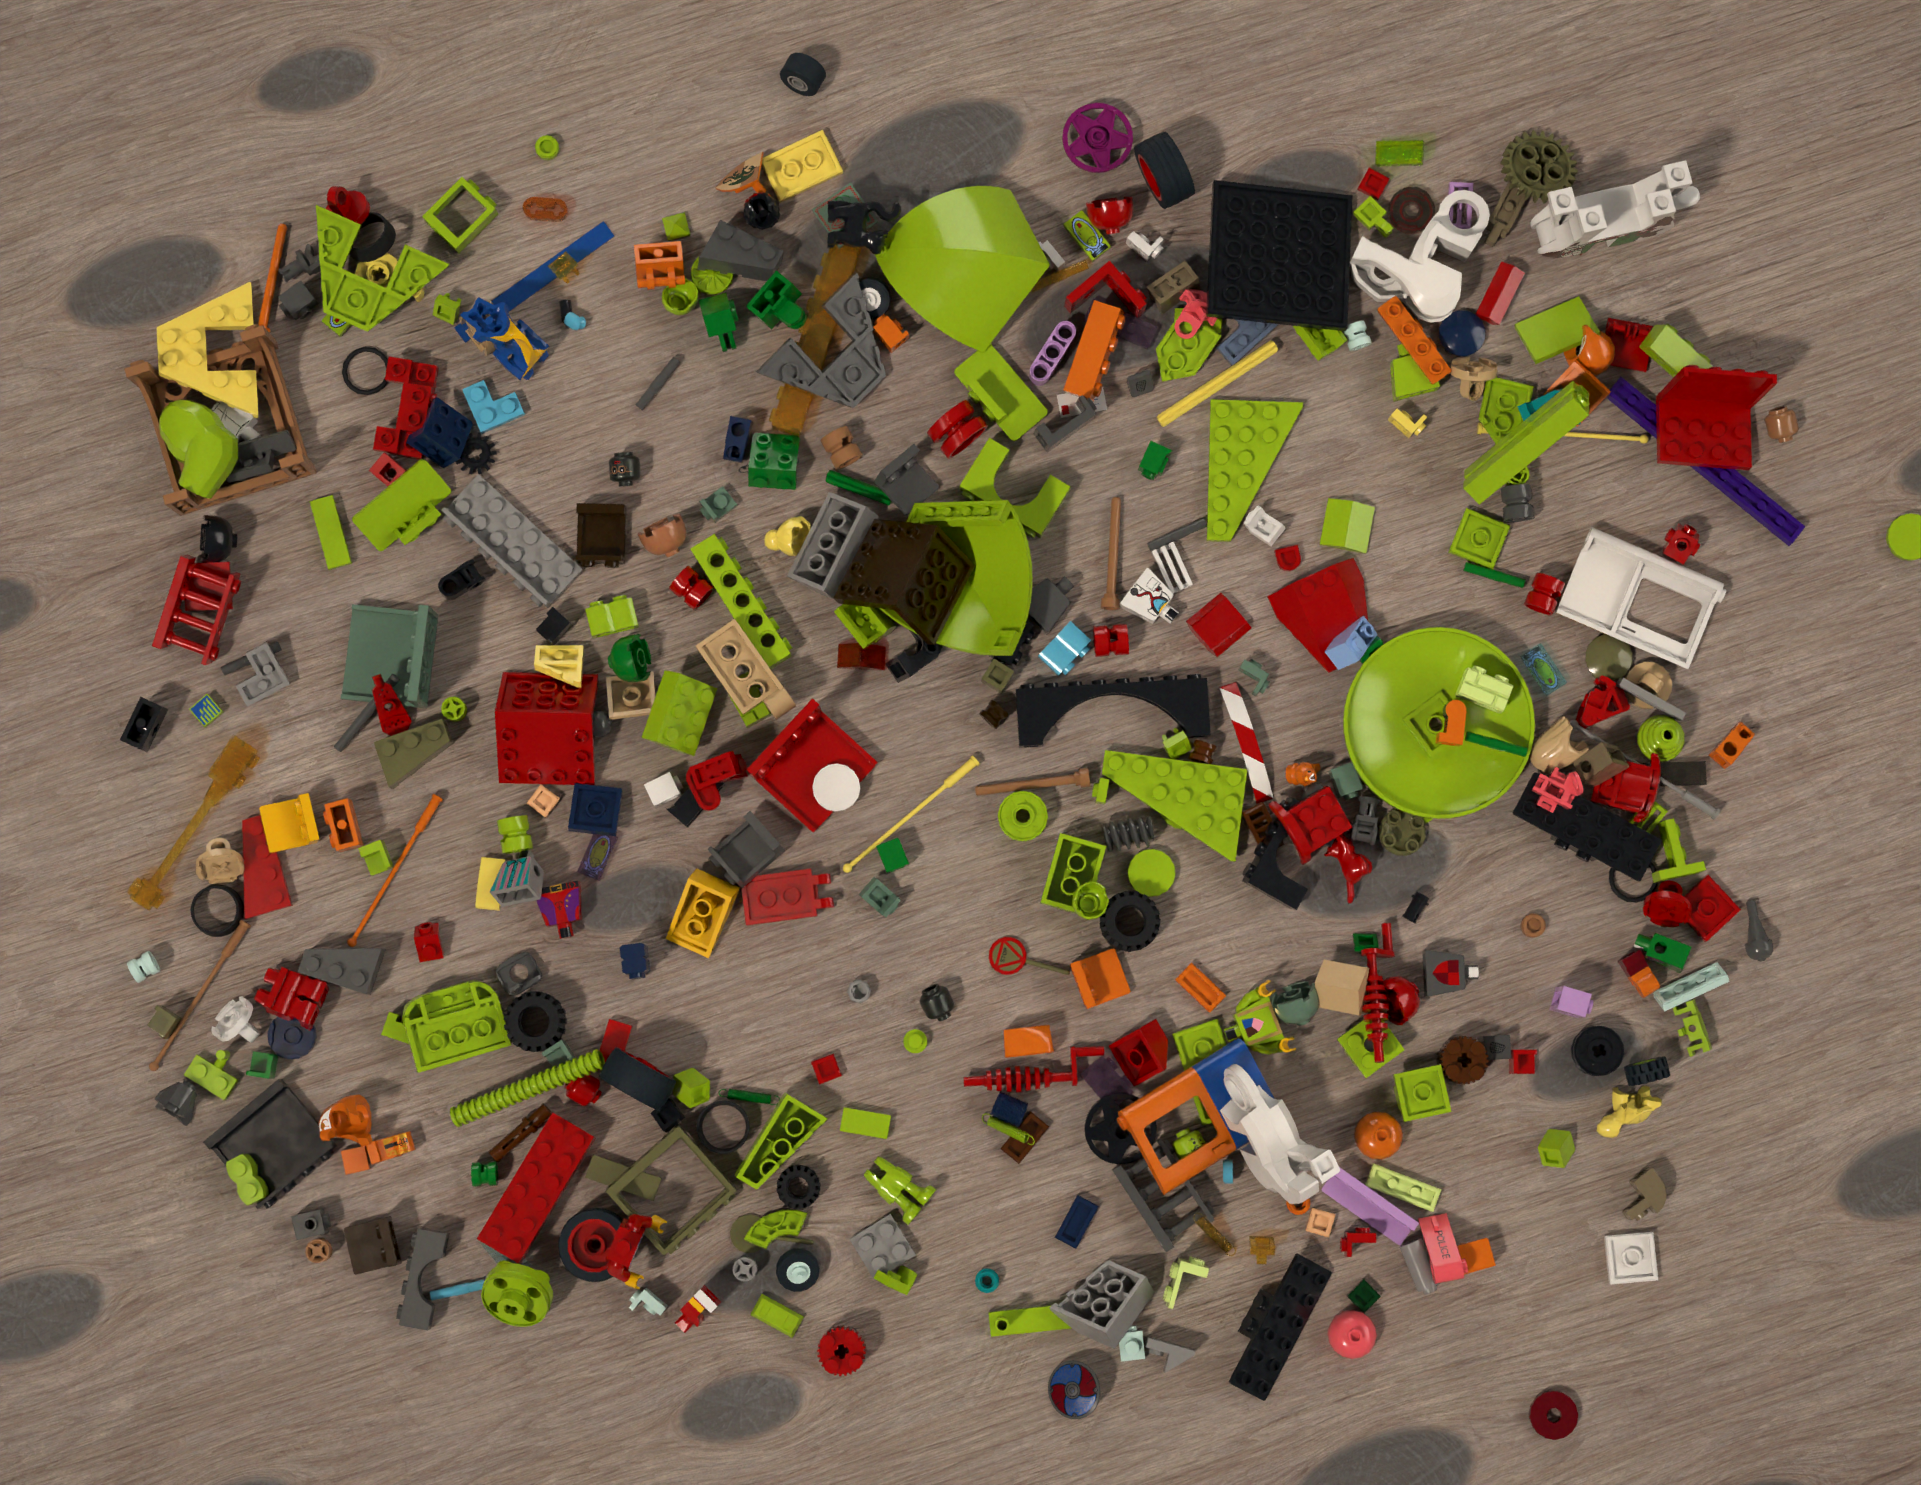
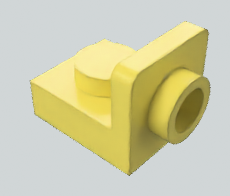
M1396 409L1388 418V421L1407 438H1410L1413 433L1418 436L1427 426L1423 423L1427 419V416L1424 414L1415 424L1412 422L1413 418L1404 410Z

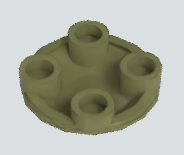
M1604 634L1596 637L1588 644L1585 662L1594 678L1597 679L1603 675L1615 681L1629 672L1632 665V651L1627 643Z
M1398 809L1390 811L1379 825V838L1382 845L1388 852L1397 856H1407L1415 853L1422 847L1426 837L1423 818Z

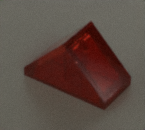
M859 643L838 644L837 668L885 671V646L871 644L863 649Z

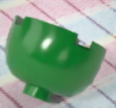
M640 634L629 635L617 640L608 656L609 667L613 669L618 678L626 682H641L647 680L650 676L651 671L646 672L647 664H651L650 650L646 640L639 638Z

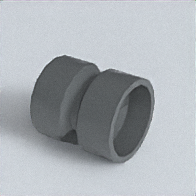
M1530 484L1510 485L1500 488L1502 502L1506 504L1503 507L1504 522H1521L1535 518L1533 505L1529 503L1532 499Z

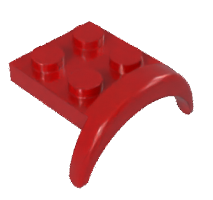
M1656 753L1651 754V767L1627 761L1629 768L1594 786L1591 802L1637 813L1633 821L1643 822L1653 808L1660 784L1661 763Z
M1329 786L1323 787L1288 810H1285L1277 802L1269 803V808L1277 816L1290 836L1302 865L1311 860V853L1352 828Z

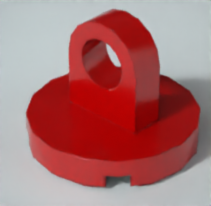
M332 186L328 190V205L325 209L359 224L365 221L369 215L370 204L361 192L347 191L342 186Z
M1667 880L1659 885L1658 892H1653L1645 898L1643 914L1645 917L1651 918L1650 921L1656 925L1677 927L1679 923L1684 922L1685 924L1689 921L1692 906L1689 900L1682 896L1681 885L1675 881Z

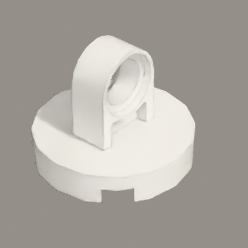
M242 996L239 997L237 1002L234 1000L228 1002L215 1018L218 1024L216 1027L212 1026V1035L224 1042L240 1034L252 1043L260 1035L259 1031L248 1022L253 1011L252 1003Z

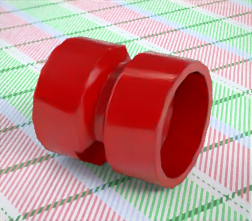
M687 566L674 579L669 589L679 598L684 597V602L695 611L710 596L714 587L705 579L699 580V574L690 566Z
M1536 573L1531 584L1533 591L1528 592L1524 605L1536 612L1553 615L1558 603L1555 598L1561 596L1565 583L1550 575Z
M1127 624L1113 625L1111 629L1106 625L1093 626L1095 657L1109 656L1111 652L1116 656L1129 655Z

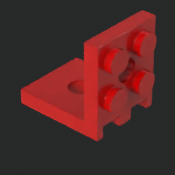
M1109 260L1066 296L1064 307L1071 314L1106 284L1136 319L1144 314L1147 303L1145 302V295L1138 288L1135 290L1129 284L1131 280L1124 271L1119 272Z

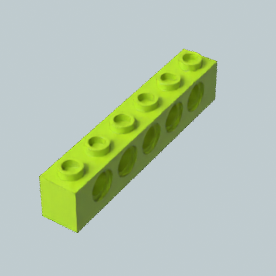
M713 534L690 550L733 618L740 625L771 670L790 658L791 653L789 651L793 648L786 637L780 638L777 633L780 627L773 617L768 619L764 610L767 607L760 597H754L751 591L755 588L748 577L743 579L740 575L739 570L742 568L736 558L730 559L726 553L729 547L722 537L718 539ZM715 556H721L724 558V563L720 567H714L711 565L712 559ZM734 576L737 578V583L733 587H727L724 585L725 578ZM740 596L749 597L750 602L746 607H739L736 602ZM756 615L760 616L762 624L758 627L750 626V618ZM770 635L775 638L773 646L765 647L762 645V639L765 636Z

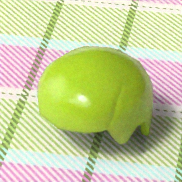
M685 278V284L676 285V288L666 286L662 291L661 302L670 313L685 315L690 313L697 305L698 289L695 283Z
M1095 881L1085 882L1075 890L1072 897V905L1078 916L1091 920L1097 919L1105 913L1109 899L1105 891L1106 888Z

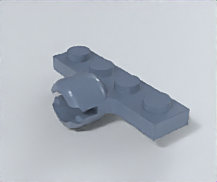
M1236 320L1238 322L1237 329L1219 344L1216 349L1232 366L1278 324Z

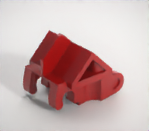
M1602 675L1594 680V684L1600 686L1601 691L1595 688L1593 691L1585 694L1578 709L1575 720L1584 729L1630 709L1624 690L1616 687L1617 683Z

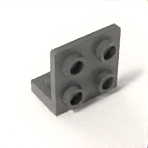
M915 444L911 445L882 469L874 480L876 485L904 515H908L911 512L914 503H923L939 488V485L917 463L916 456L920 450Z

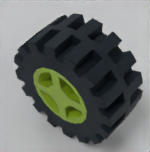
M1665 1056L1642 1060L1624 1066L1629 1086L1646 1084L1671 1076Z

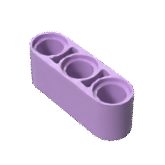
M1062 321L1055 327L1032 363L1029 378L1033 384L1038 386L1045 385L1073 344L1076 328L1071 322ZM1068 329L1072 335L1064 339L1060 337L1059 331ZM1054 348L1059 352V356L1049 358L1046 351ZM1037 368H1042L1046 371L1047 375L1043 378H1037L1033 372Z

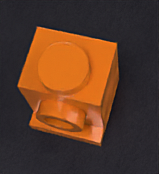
M883 314L875 320L873 332L891 353L910 339L907 330L904 333L901 332L903 327L895 318L891 320L888 315Z

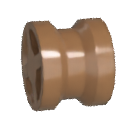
M324 1238L314 1239L306 1246V1257L313 1263H321L331 1257L333 1248L331 1243Z

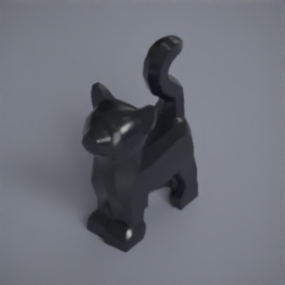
M828 201V223H834L836 220L841 219L844 221V230L828 233L827 248H833L835 244H843L852 248L866 247L872 254H880L885 245L888 231L876 230L866 232L868 214L871 211H875L881 219L888 222L894 221L901 213V206L895 202L892 211L887 212L879 202L874 201L867 203L856 202L853 204L845 201Z

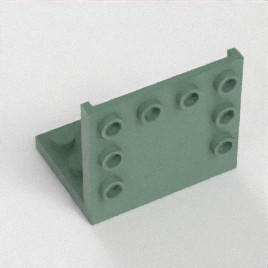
M352 604L343 689L340 699L370 702L373 698L372 689L375 687L372 677L381 674L384 682H386L392 674H395L400 680L393 689L403 706L427 709L439 614L428 605H419L418 611Z

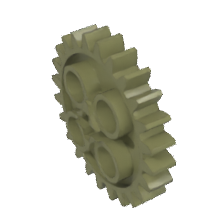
M1534 130L1530 136L1526 132H1523L1521 138L1515 136L1513 142L1510 141L1506 147L1507 149L1503 152V159L1500 162L1503 165L1501 173L1507 174L1504 181L1512 182L1509 189L1517 188V196L1524 193V200L1531 196L1534 203L1541 198L1543 204H1545L1548 200V192L1572 187L1571 185L1575 182V175L1578 172L1574 168L1577 161L1571 160L1574 155L1573 152H1566L1569 145H1560L1561 138L1554 141V135L1551 134L1547 138L1544 131L1537 136Z

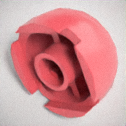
M1356 1310L1342 1311L1337 1314L1330 1323L1327 1332L1328 1340L1333 1350L1342 1357L1349 1359L1361 1358L1368 1354L1374 1347L1377 1337L1376 1327L1371 1318L1363 1312Z

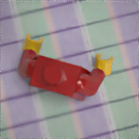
M632 1214L628 1219L624 1218L606 1257V1262H609L607 1267L608 1273L625 1282V1285L640 1289L637 1286V1281L639 1278L644 1279V1277L629 1271V1268L646 1228H651L661 1234L664 1231L660 1229V1226L663 1223H667V1221L658 1215L650 1217Z

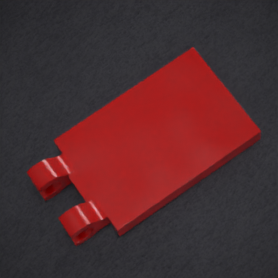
M810 868L756 876L741 888L746 926L817 917V909L834 907L832 897L819 899L818 885L831 884L830 874L813 875Z

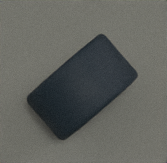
M803 53L790 54L780 71V78L792 91L803 96H813L826 78V71L811 56Z

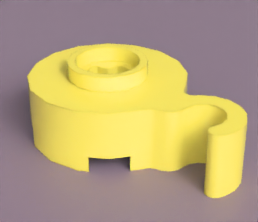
M386 253L374 261L359 262L355 274L386 288L398 261L395 257ZM379 272H383L385 278H380L378 281H375V275ZM424 288L413 295L417 302L423 299L425 294Z

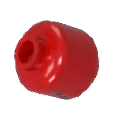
M584 1074L583 1078L578 1077L577 1080H571L570 1083H565L564 1086L566 1096L581 1106H587L590 1102L594 1104L602 1093L599 1090L600 1081L591 1074L588 1076Z

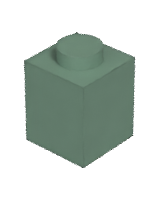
M1352 762L1328 771L1338 798L1344 797L1346 801L1359 796L1358 791L1362 790L1363 787Z

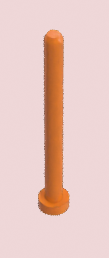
M282 223L277 228L258 325H263L269 333L270 328H267L287 232L286 224Z

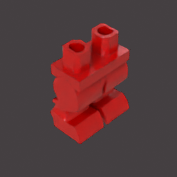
M281 967V970L268 968L264 976V982L272 984L273 987L270 992L259 988L254 997L255 1002L265 1007L267 1013L287 1021L295 1018L300 1022L301 1026L311 1031L320 1012L319 1008H322L330 990L327 982L319 979H310L307 975L304 976L300 973L289 971V969ZM303 997L308 998V1000H304V1001H302V1000H300V999L303 998Z

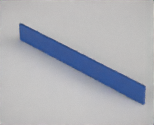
M601 222L491 302L494 305L504 302L508 306L509 311H511L615 236L605 222ZM460 323L454 327L465 343L470 340L466 333V330L469 328L466 323L463 325Z

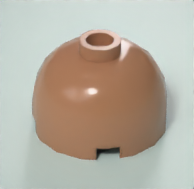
M680 514L673 515L674 520L668 521L667 517L644 528V533H638L639 539L647 551L654 555L665 554L666 557L673 556L679 552L678 547L686 539V528Z

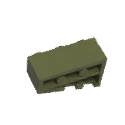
M443 719L374 742L387 784L391 789H395L410 775L412 776L418 769L453 744L447 723Z

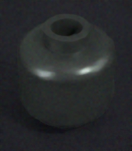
M934 984L921 992L922 996L919 1002L927 1018L943 1021L951 1016L950 1012L953 1010L955 1003L947 987Z

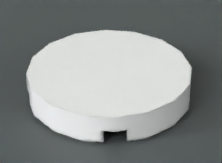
M831 764L822 768L815 776L812 786L814 797L819 805L826 810L834 812L843 811L853 806L860 793V783L857 775L848 766L841 764Z

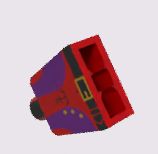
M580 881L542 888L541 899L536 901L546 926H557L560 939L573 937L571 923L582 920Z

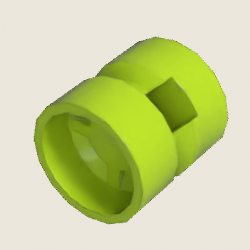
M527 815L497 820L499 834L503 835V839L500 840L502 854L533 849L531 835L527 834V831L530 829Z

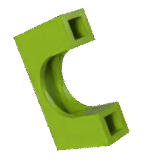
M989 438L960 484L959 489L963 491L961 495L970 501H974V499L978 501L1002 500L995 491L994 479L1009 455L1010 450ZM1050 474L1034 500L1025 505H1012L1020 518L1026 535L1031 538L1035 536L1041 538L1070 491L1069 485Z

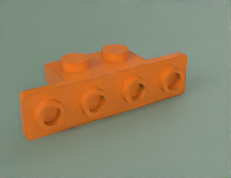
M1397 296L1392 297L1377 309L1378 313L1432 385L1451 372V368L1436 350L1437 346L1434 341L1425 335L1420 322L1416 318L1413 319Z

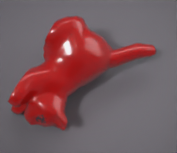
M1344 834L1336 837L1332 846L1327 848L1324 856H1332L1338 859L1346 879L1347 902L1351 904L1355 896L1354 884L1361 881L1365 875L1371 873L1372 862L1365 855L1355 853V847Z

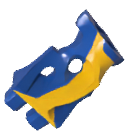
M478 297L471 310L460 314L466 322L476 329L473 338L481 343L484 341L492 342L495 348L493 352L495 358L508 372L520 381L522 378L529 380L534 374L532 366L537 361L544 362L549 356L547 352L549 345L521 319L517 321L516 326L509 315L508 306L504 302L494 305ZM486 314H490V316L484 320V316Z

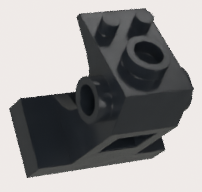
M910 631L917 642L916 653L913 656H907L903 652L890 659L885 665L899 683L936 659L943 645L937 643L935 645L927 644L919 635Z

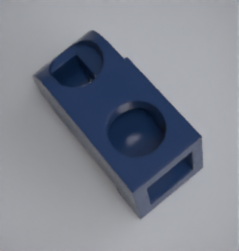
M730 416L725 440L724 460L738 463L743 462L749 434L753 425L752 420Z

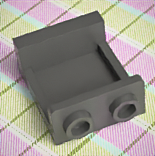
M1082 395L1078 398L1075 404L1082 413L1053 434L1044 422L1036 427L1033 434L1047 453L1093 421L1096 416L1094 410L1097 408L1089 397L1085 399Z
M751 811L744 816L746 821L715 848L710 846L708 848L712 854L709 859L717 868L722 866L727 871L724 876L732 885L737 883L741 888L747 885L785 851Z

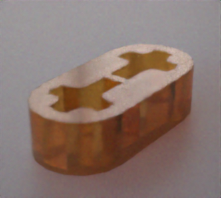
M530 197L523 203V212L530 220L561 222L568 216V207L561 199ZM533 203H536L538 208H544V210H536L535 214H531L528 207H532ZM556 205H560L563 212H559V215L555 216L553 211H547V209H555Z

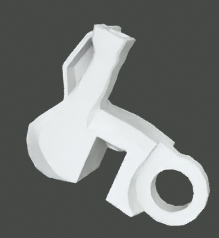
M1454 191L1446 196L1440 204L1438 212L1418 238L1409 259L1392 250L1385 249L1362 236L1350 261V273L1353 282L1376 302H1387L1392 297L1397 296L1418 320L1430 323L1443 321L1451 315L1460 298L1462 273L1431 258L1437 249L1466 262L1483 235L1482 232L1488 225L1490 217L1488 205L1482 197L1472 191ZM1457 203H1466L1472 206L1477 214L1475 226L1469 229H1460L1454 226L1449 218L1450 208ZM1375 267L1382 270L1391 278L1385 280L1379 279L1374 274Z
M1232 1064L1225 1069L1224 1084L1232 1099L1220 1112L1230 1130L1247 1136L1250 1144L1240 1151L1253 1175L1266 1189L1279 1193L1289 1204L1303 1203L1319 1192L1318 1181L1323 1184L1340 1172V1168L1331 1150L1317 1148L1302 1141L1296 1124L1283 1100L1273 1099L1260 1085L1256 1086L1242 1067ZM1308 1170L1312 1171L1315 1178L1307 1174Z

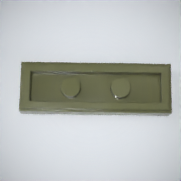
M593 1154L585 1178L609 1186L629 1166ZM642 1171L622 1191L654 1201L662 1178Z

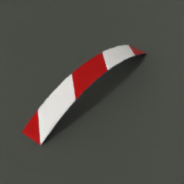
M1234 682L1221 686L1219 688L1239 741L1256 803L1274 799L1260 748L1238 685Z

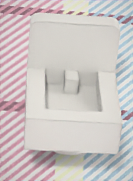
M1260 506L1252 510L1244 522V525L1252 535L1269 546H1272L1286 529L1282 523L1266 514Z

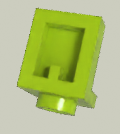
M901 1265L897 1273L888 1270L886 1274L877 1270L874 1279L898 1292L908 1295L917 1277V1273Z

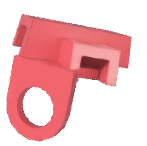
M1190 288L1186 289L1179 299L1180 301H1185L1187 305L1182 310L1174 327L1179 337L1189 339L1197 333L1203 321H1208L1210 326H1214L1217 318L1206 316V292ZM1180 323H1190L1192 326V332H1182L1180 329Z
M1555 767L1549 777L1540 773L1532 789L1533 792L1540 795L1536 805L1551 813L1554 812L1557 804L1566 809H1571L1574 797L1583 794V785L1576 771L1565 775L1558 771L1559 768Z

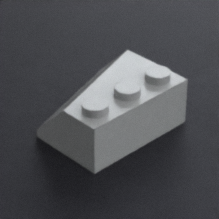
M1107 1260L1086 1277V1282L1076 1290H1070L1066 1294L1067 1298L1059 1304L1054 1303L1049 1309L1077 1333L1115 1349L1155 1292L1146 1276Z

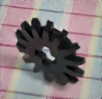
M469 433L470 439L466 441L461 459L457 460L456 464H464L461 468L462 471L469 467V474L471 475L474 469L478 470V474H482L481 467L484 466L488 471L490 468L487 462L495 463V460L490 458L492 455H497V451H490L495 444L493 442L488 445L489 437L486 436L482 440L481 433L477 434V438H473L472 433ZM474 447L476 450H482V453L479 454V460H476L474 457L469 458V455L472 453L471 449Z

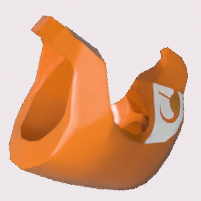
M1582 325L1583 338L1578 356L1576 355L1577 347L1564 352V356L1569 366L1577 359L1594 376H1598L1606 371L1613 362L1615 346L1611 339L1602 331L1598 335L1588 325Z
M360 1094L350 1095L328 1106L323 1111L319 1120L320 1139L322 1141H330L331 1138H345L359 1143L361 1147L370 1145L372 1143V1137L369 1134L371 1131V1111L365 1097Z

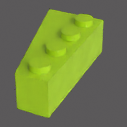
M784 1092L734 1174L735 1177L757 1190L828 1118Z

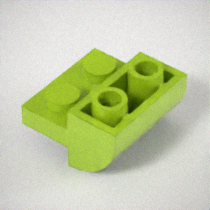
M842 604L834 611L863 649L886 637L896 628V625L889 616L879 608Z

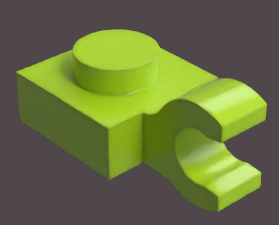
M1371 196L1353 212V215L1369 231L1375 226L1384 238H1387L1393 232L1394 228L1383 218L1387 212Z

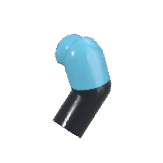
M571 300L559 301L562 322L572 330L584 329L586 319L572 312Z

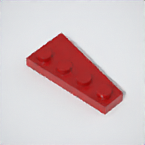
M261 815L242 820L245 919L293 906L278 852L270 853L268 850Z

